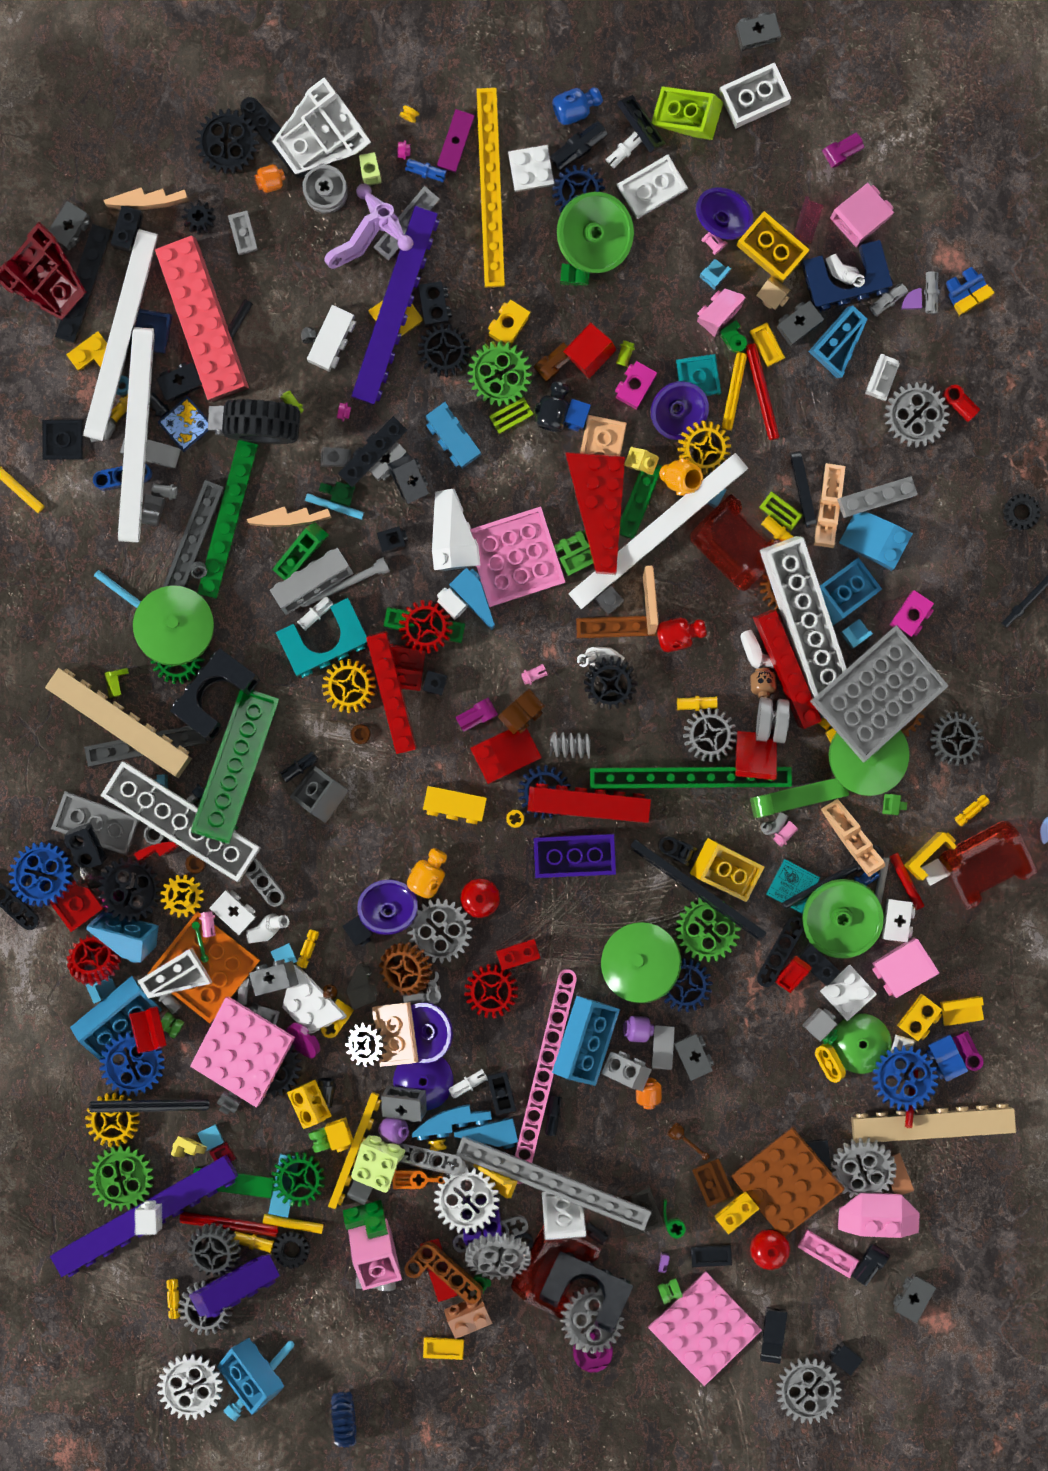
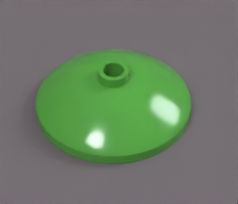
M864 1013L855 1014L848 1021L845 1019L841 1020L835 1028L838 1030L836 1032L838 1037L831 1046L835 1049L844 1068L850 1072L858 1074L873 1072V1069H878L875 1065L876 1062L882 1063L880 1056L883 1055L887 1058V1050L891 1051V1036L887 1027L881 1020L872 1015ZM861 1041L866 1042L865 1048H860L859 1043Z

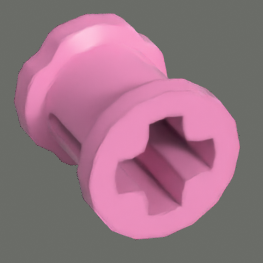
M710 232L701 240L709 245L714 255L728 244Z

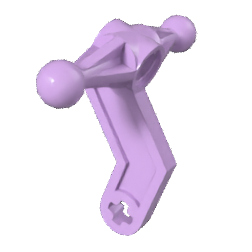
M360 184L356 189V194L359 198L366 200L370 214L363 218L350 241L332 249L326 254L324 261L331 269L338 268L363 255L379 230L385 231L397 239L398 247L403 251H408L413 246L412 238L404 235L398 217L394 213L393 206L371 194V187L368 184Z

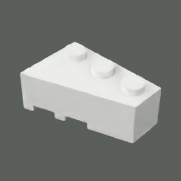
M191 948L138 980V983L146 996L152 998L211 984L213 981Z

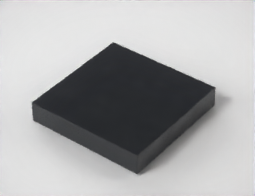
M42 420V460H83V420Z

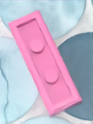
M808 1229L797 1246L848 1278L851 1277L860 1262L857 1258Z

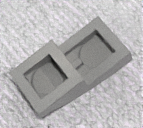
M654 1026L652 1069L672 1070L674 1027Z

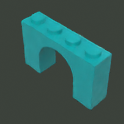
M349 598L330 606L340 627V639L338 644L328 652L315 653L305 646L295 624L276 632L296 676L307 677L313 674L312 670L317 667L320 669L326 668L331 665L330 661L336 658L340 661L349 656L348 653L353 650L359 652L367 648V635Z

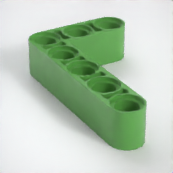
M834 778L750 798L754 818L849 796V790Z

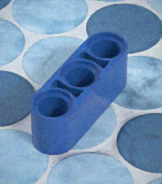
M146 464L147 474L144 477V483L148 482L152 477V470ZM123 466L96 472L93 476L94 485L102 491L121 488L122 482L118 481V475L123 471ZM107 476V484L100 486L98 483L99 478Z

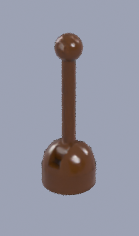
M328 984L322 989L325 999L330 998L333 1000L338 995L337 988L332 984Z
M678 1122L670 1128L667 1133L670 1138L674 1140L682 1139L697 1151L703 1160L706 1161L710 1158L708 1153H704L684 1136V1129Z

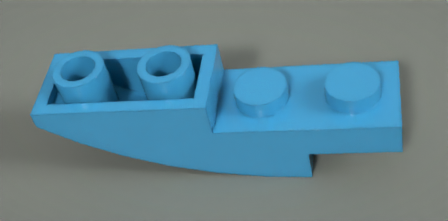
M470 1104L447 1109L420 1124L412 1132V1138L417 1137V1140L429 1139V1135H437V1138L448 1137L449 1133L453 1132L452 1124H456V1127L468 1126V1122L475 1121L476 1125L487 1124L488 1120L492 1119L491 1110L471 1112Z

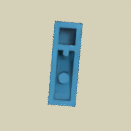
M513 1117L454 1131V1136L457 1138L465 1136L480 1143L497 1147L503 1146V1149L512 1148L518 1142Z

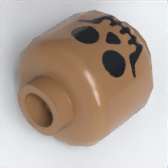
M758 668L751 674V691L753 694L758 695V698H769L771 694L777 691L776 674L771 669Z

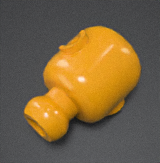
M679 458V460L666 464L660 469L659 476L661 480L671 490L676 491V495L684 496L694 493L702 484L703 473L700 467L695 463L688 462V459Z
M436 848L429 851L428 860H419L415 864L407 879L408 889L427 899L435 896L445 877V872L440 866L446 862L447 854Z

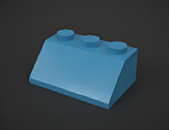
M250 1338L232 1347L217 1365L218 1370L251 1415L255 1414L277 1396L284 1387L281 1379L275 1374L268 1361L264 1359Z

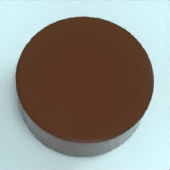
M358 724L351 730V739L357 744H365L371 737L370 729L363 724Z
M191 854L187 857L185 865L189 872L197 874L205 869L206 862Z

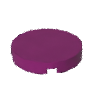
M292 1023L286 1029V1032L295 1037L292 1045L296 1044L294 1048L300 1051V1054L308 1058H314L320 1052V1044L314 1035L310 1036L308 1034L309 1030L305 1026Z
M594 1331L590 1332V1337L592 1340L595 1338ZM610 1343L611 1348H604V1352L596 1351V1353H590L589 1350L588 1353H583L582 1349L576 1350V1344H574L573 1357L576 1364L583 1370L599 1372L610 1363L613 1357V1348Z

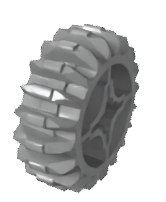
M707 708V714H704V711L700 709V717L693 713L692 716L695 721L687 720L691 727L684 726V730L689 731V734H683V738L689 737L690 740L684 743L685 746L692 745L688 751L692 752L695 749L697 751L694 755L695 758L699 754H703L702 761H705L706 755L709 756L710 762H713V755H716L717 760H721L719 753L722 752L725 757L728 756L725 749L727 748L732 751L733 747L729 743H736V740L731 739V736L737 735V732H731L730 730L735 728L736 725L732 724L729 726L728 722L732 718L723 719L726 712H722L718 716L719 709L717 708L714 710V714H711V708ZM707 718L718 720L723 724V727L717 729L711 727ZM702 721L704 731L701 735L694 737V729L698 722ZM707 727L711 732L720 731L719 733H716L715 736H713V742L712 740H710V738L706 737L700 739V737L705 736V734L707 733ZM726 732L725 743L718 749L716 739L718 735ZM707 741L713 751H705L696 743Z
M202 1281L201 1287L198 1282H195V1290L191 1286H189L187 1288V1291L189 1292V1294L195 1292L196 1290L204 1287L206 1285V1281ZM183 1292L182 1297L186 1300L182 1299L179 1301V1304L184 1307L179 1308L178 1312H185L180 1319L188 1320L184 1326L187 1327L191 1324V1332L198 1328V1335H201L202 1331L205 1330V1334L208 1336L210 1329L216 1334L218 1332L217 1326L223 1330L225 1326L222 1322L229 1323L230 1320L226 1316H232L233 1312L227 1310L232 1308L230 1306L222 1308L224 1312L220 1314L221 1316L218 1320L212 1323H205L207 1316H200V1321H197L190 1311V1308H193L195 1311L196 1309L189 1294Z

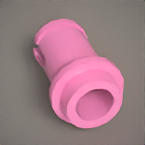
M541 664L529 671L524 670L521 677L525 685H532L533 681L548 676L545 671L544 665Z
M788 821L778 834H774L773 840L781 847L787 845V841L798 831V828Z
M213 911L202 912L201 917H199L202 921L203 937L216 935Z

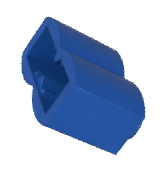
M948 1034L928 1044L929 1049L926 1052L930 1060H935L938 1066L936 1073L939 1079L944 1078L947 1082L968 1072L951 1035Z

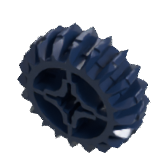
M574 165L573 172L566 168L565 172L567 175L560 172L559 177L562 180H554V183L558 186H553L552 191L558 193H554L552 198L559 199L555 202V206L562 205L559 209L562 213L565 206L577 197L575 195L576 189H583L582 194H584L591 184L594 186L595 192H602L606 188L600 185L603 183L602 178L596 180L598 172L591 175L592 168L589 167L587 172H585L584 165H581L580 170L577 171V167ZM573 178L586 179L582 183H576L573 180L571 181V179ZM565 184L571 191L567 200L564 199L562 194Z
M548 765L544 766V771H541L540 766H537V773L530 769L529 772L532 775L530 778L526 774L523 775L527 782H519L520 785L525 786L524 789H518L519 793H524V796H520L518 799L526 800V803L521 805L522 808L528 805V787L536 777H538L539 784L541 782L546 784L543 775L555 778L560 784L558 786H568L570 788L571 784L564 785L563 783L568 780L567 776L561 779L562 771H559L557 775L554 774L556 767H552L551 772H548ZM548 786V788H549V789H556V786H554V787ZM538 812L534 813V817L536 818L538 816ZM542 813V819H545V813ZM549 813V817L553 818V814Z
M682 958L681 969L686 968V972L677 982L681 983L688 979V983L695 988L690 987L683 991V987L675 983L674 986L680 989L679 1000L675 999L670 991L666 994L668 997L664 1000L665 1003H668L670 1000L673 1001L670 1005L672 1009L678 1004L677 1010L681 1012L682 1006H685L686 1012H689V1006L691 1005L694 1011L697 1010L696 1003H699L701 1007L704 1006L701 999L709 1000V997L704 995L705 992L712 993V990L708 989L707 985H713V982L706 981L707 978L711 977V974H703L707 970L706 967H703L701 970L698 969L701 965L699 961L693 966L694 960L690 958L689 964H686V959ZM692 970L699 974L702 986L692 982ZM690 991L700 992L695 999L685 1001Z
M338 1392L333 1394L331 1398L334 1440L338 1447L346 1448L354 1446L357 1441L353 1396L350 1392Z

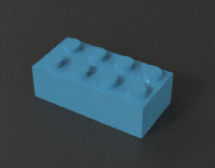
M576 996L552 1073L569 1080L596 1086L620 1009L602 1002Z

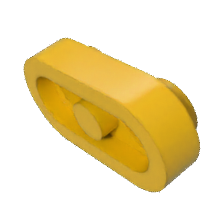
M827 1043L817 1047L815 1056L826 1077L834 1083L842 1080L846 1075V1070L833 1046Z

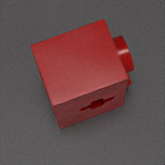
M534 938L496 950L502 971L541 958Z

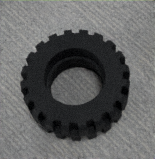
M253 399L228 400L224 404L222 433L227 438L246 442L266 444L295 443L299 436L300 410L297 406L275 401Z

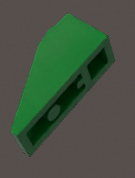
M313 522L303 530L272 570L285 581L294 572L299 571L319 549L329 534L316 522Z

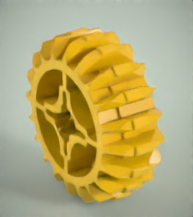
M702 420L700 427L697 422L693 423L694 430L690 426L686 427L689 434L681 433L685 440H678V443L683 444V447H678L677 451L684 452V454L679 455V458H686L689 460L688 462L697 464L701 470L703 469V474L708 475V468L713 472L715 470L714 466L718 468L721 465L720 461L725 462L727 460L723 458L724 455H731L730 452L726 451V448H731V444H725L726 441L730 440V437H722L726 430L719 431V424H716L713 428V422L709 421L706 427L705 421ZM705 431V435L702 436L700 441H691L696 434ZM711 433L718 439L719 448L712 445ZM706 442V446H708V448H712L713 450L703 451L702 449H700V447H696V445H705ZM689 447L696 449L697 462L691 457ZM709 454H717L713 461L703 464Z
M351 659L347 660L346 666L343 660H340L341 667L338 668L336 664H333L332 666L335 671L327 670V673L331 675L330 678L327 676L323 677L325 681H329L328 684H322L323 688H328L329 690L323 692V695H330L331 697L326 700L327 703L334 700L332 708L335 709L339 704L340 712H343L344 707H347V713H351V707H354L355 712H359L358 705L365 709L366 706L363 702L365 700L368 703L372 702L367 698L368 695L375 696V693L370 691V688H376L375 684H370L371 681L375 680V677L368 678L372 671L369 669L364 672L365 664L358 668V660L355 661L354 666L351 665ZM351 670L346 680L335 679L342 671ZM357 672L363 676L366 684L365 688L356 684ZM348 681H352V685L359 690L350 689V692H346L347 688L339 683L345 684ZM333 684L340 686L343 690L341 701L334 694ZM352 693L363 694L359 700L347 703Z
M114 1092L111 1099L109 1093H106L104 1096L105 1100L101 1096L97 1097V1100L123 1101L125 1095L122 1094L117 1099V1093ZM101 1112V1116L104 1119L101 1129L97 1123L98 1113H91L92 1116H85L86 1120H91V1123L86 1124V1128H93L89 1135L96 1133L97 1136L94 1137V1141L102 1138L100 1145L103 1146L107 1140L108 1147H112L113 1141L119 1147L121 1145L120 1139L126 1144L128 1142L127 1137L131 1139L134 1137L131 1131H138V1128L133 1126V1124L140 1123V1120L134 1119V1117L139 1115V1112H126L128 1116L127 1128L121 1120L123 1112H119L116 1116L117 1119L115 1121L117 1123L114 1122L106 1127L109 1124L108 1120H110L108 1116L112 1117L118 1112ZM110 1128H115L122 1132V1134L117 1136L105 1133Z

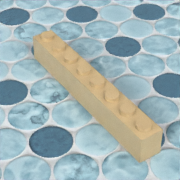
M59 668L45 687L47 690L175 777L179 778L192 760L188 756V750L180 745L178 748L173 746L172 739L164 734L160 737L155 733L157 729L148 723L145 726L139 723L141 718L132 712L129 715L123 712L124 707L114 701L113 704L106 700L108 698L107 695L99 690L97 693L90 689L92 685L83 679L80 682L74 678L76 674L67 668L64 671Z
M996 1104V1108H989L988 1105H977L976 1109L960 1106L956 1107L954 1111H948V1108H936V1112H928V1109H917L916 1113H914L913 1128L904 1127L906 1110L896 1111L894 1115H888V1112H876V1116H868V1113H858L856 1117H851L852 1136L855 1143H859V1138H862L863 1143H866V1140L870 1138L871 1143L876 1140L878 1142L1016 1133L1014 1108L1009 1107L1008 1104Z

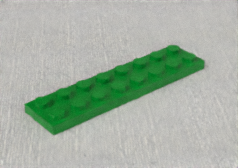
M240 690L192 824L191 832L230 844L277 709L279 698L254 690L248 696Z

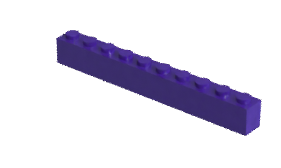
M415 206L405 233V235L412 238L413 246L408 251L401 249L399 251L351 398L372 405L375 404V401H380L383 391L379 389L382 382L386 383L389 374L386 368L388 363L392 364L395 353L392 350L394 344H399L402 334L398 332L401 325L405 326L408 317L405 311L407 306L411 307L414 296L411 293L413 287H418L421 277L417 275L420 268L424 269L427 260L424 254L426 249L430 250L433 239L430 236L432 230H437L440 221L436 219L438 213Z
M226 1154L146 1201L153 1200L156 1201V1204H162V1224L166 1222L165 1218L172 1215L174 1218L184 1212L182 1208L188 1205L192 1208L201 1202L200 1198L207 1195L209 1198L218 1193L217 1188L223 1185L227 1188L234 1184L238 1173ZM144 1202L53 1253L50 1258L60 1276L68 1275V1277H71L79 1272V1267L83 1265L88 1267L97 1262L95 1258L102 1255L104 1258L114 1252V1247L118 1245L123 1247L132 1242L130 1238L136 1235L135 1210Z

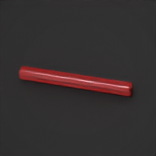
M755 343L746 345V352L768 439L775 440L779 438V433L757 346Z
M189 1212L181 1213L179 1218L180 1223L203 1226L208 1223L210 1226L215 1222L217 1227L223 1224V1229L225 1230L230 1227L232 1231L276 1237L279 1231V1226Z

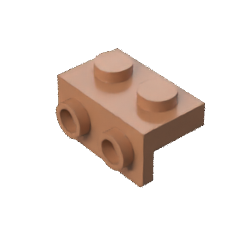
M482 1297L477 1303L470 1304L463 1301L444 1310L448 1325L455 1339L493 1324Z

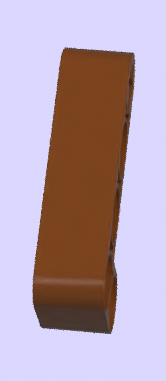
M425 1242L405 1265V1273L410 1278L419 1277L428 1267L470 1304L477 1303L483 1295V1287L433 1242ZM430 1248L433 1256H425L423 1249ZM438 1262H446L448 1269L441 1270ZM410 1264H418L420 1270L418 1272L412 1271ZM460 1275L463 1278V1283H455L453 1276ZM468 1282V1283H469L468 1287H466V1289L463 1290L462 1288H464V1286H465L466 1283ZM475 1289L477 1291L476 1295L470 1296V1292Z

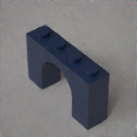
M880 240L862 244L859 247L865 271V282L861 287L842 289L835 286L828 277L823 256L803 260L801 264L812 304L816 309L825 311L831 309V305L834 304L844 306L849 304L850 300L856 298L858 301L870 298L869 295L877 293V296L889 293L888 290L892 288L893 284Z

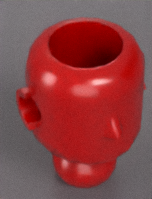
M679 617L660 622L657 627L660 647L667 653L687 649L693 644L692 638H704L707 635L705 622L702 619L689 624L687 619Z

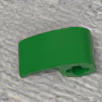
M664 1199L663 1216L667 1231L671 1237L681 1238L686 1231L685 1224L679 1218L667 1220V1199ZM673 1224L682 1226L679 1228V1232L676 1233L675 1230L671 1231V1229L673 1228Z

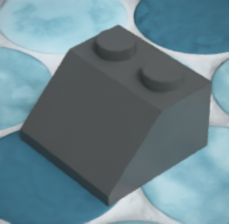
M312 765L290 798L326 823L349 790Z

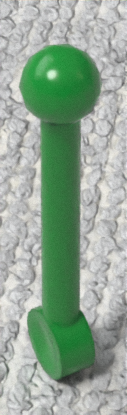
M193 922L192 928L196 931L202 954L201 961L206 963L209 957L205 954L201 939L200 923Z

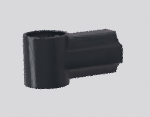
M872 1243L863 1256L864 1259L853 1272L852 1277L867 1286L878 1269H882L890 1255Z

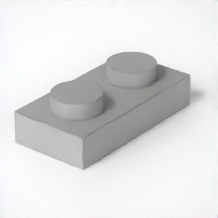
M248 211L228 215L238 255L257 251L258 248Z

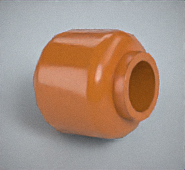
M275 164L259 168L255 175L258 189L263 190L265 193L281 189L283 186L282 181L286 180L283 170L278 169Z
M648 1078L643 1091L636 1090V1102L643 1106L644 1109H654L662 1101L661 1084L654 1078Z

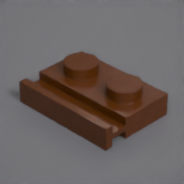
M719 1158L692 1169L708 1207L735 1196Z

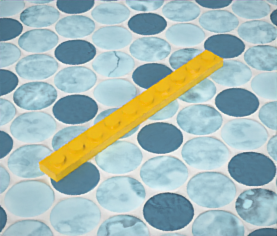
M477 88L485 288L505 287L497 89Z

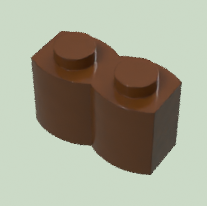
M528 689L509 705L498 718L513 734L517 731L522 733L530 726L527 722L531 719L536 721L543 714L541 710L545 705Z

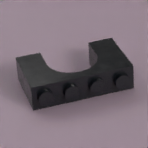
M220 648L210 656L207 665L198 671L195 680L186 686L184 694L180 699L174 701L170 710L178 719L210 743L223 729V726L204 712L202 697L205 690L216 682L225 681L233 684L249 696L261 681L253 672Z
M560 1251L539 1299L557 1308L567 1286L571 1282L578 1279L591 1280L601 1288L604 1296V1302L594 1326L612 1334L634 1286L625 1278L612 1276V1273L606 1269L600 1270L595 1268L594 1264L587 1260L580 1261L576 1259L574 1254Z

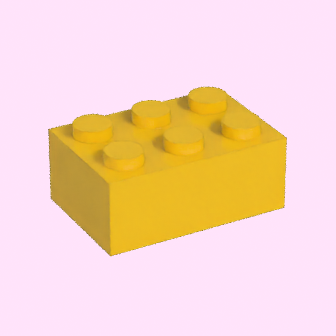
M765 211L739 239L736 245L781 283L789 277L810 250Z

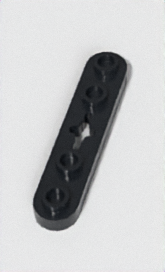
M253 97L243 99L240 105L242 114H246V119L250 118L252 120L251 125L257 127L256 131L296 178L304 179L310 170L295 174L271 141L273 138L269 130L277 135L281 130L280 126L258 100Z

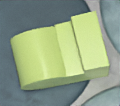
M375 152L359 155L363 182L369 186L382 183Z

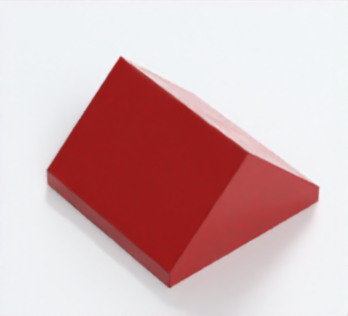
M590 323L563 352L590 379L616 351L612 340Z

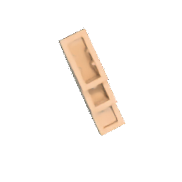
M142 187L104 200L107 208L121 209V206H126L136 210L164 208L189 202L185 190L166 196L164 189L145 194Z
M825 464L814 545L834 548L840 510L837 499L842 497L846 466Z
M284 506L249 518L247 521L250 525L292 527L312 524L313 522L324 521L332 517L328 509L309 515L308 509L303 508L288 514Z
M838 798L821 809L841 841L869 877L885 867V862L873 849V844L861 831V826Z

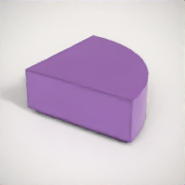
M922 288L915 289L907 294L902 303L901 310L922 309Z
M661 1252L658 1268L660 1273L667 1272V1265L670 1259L668 1253Z

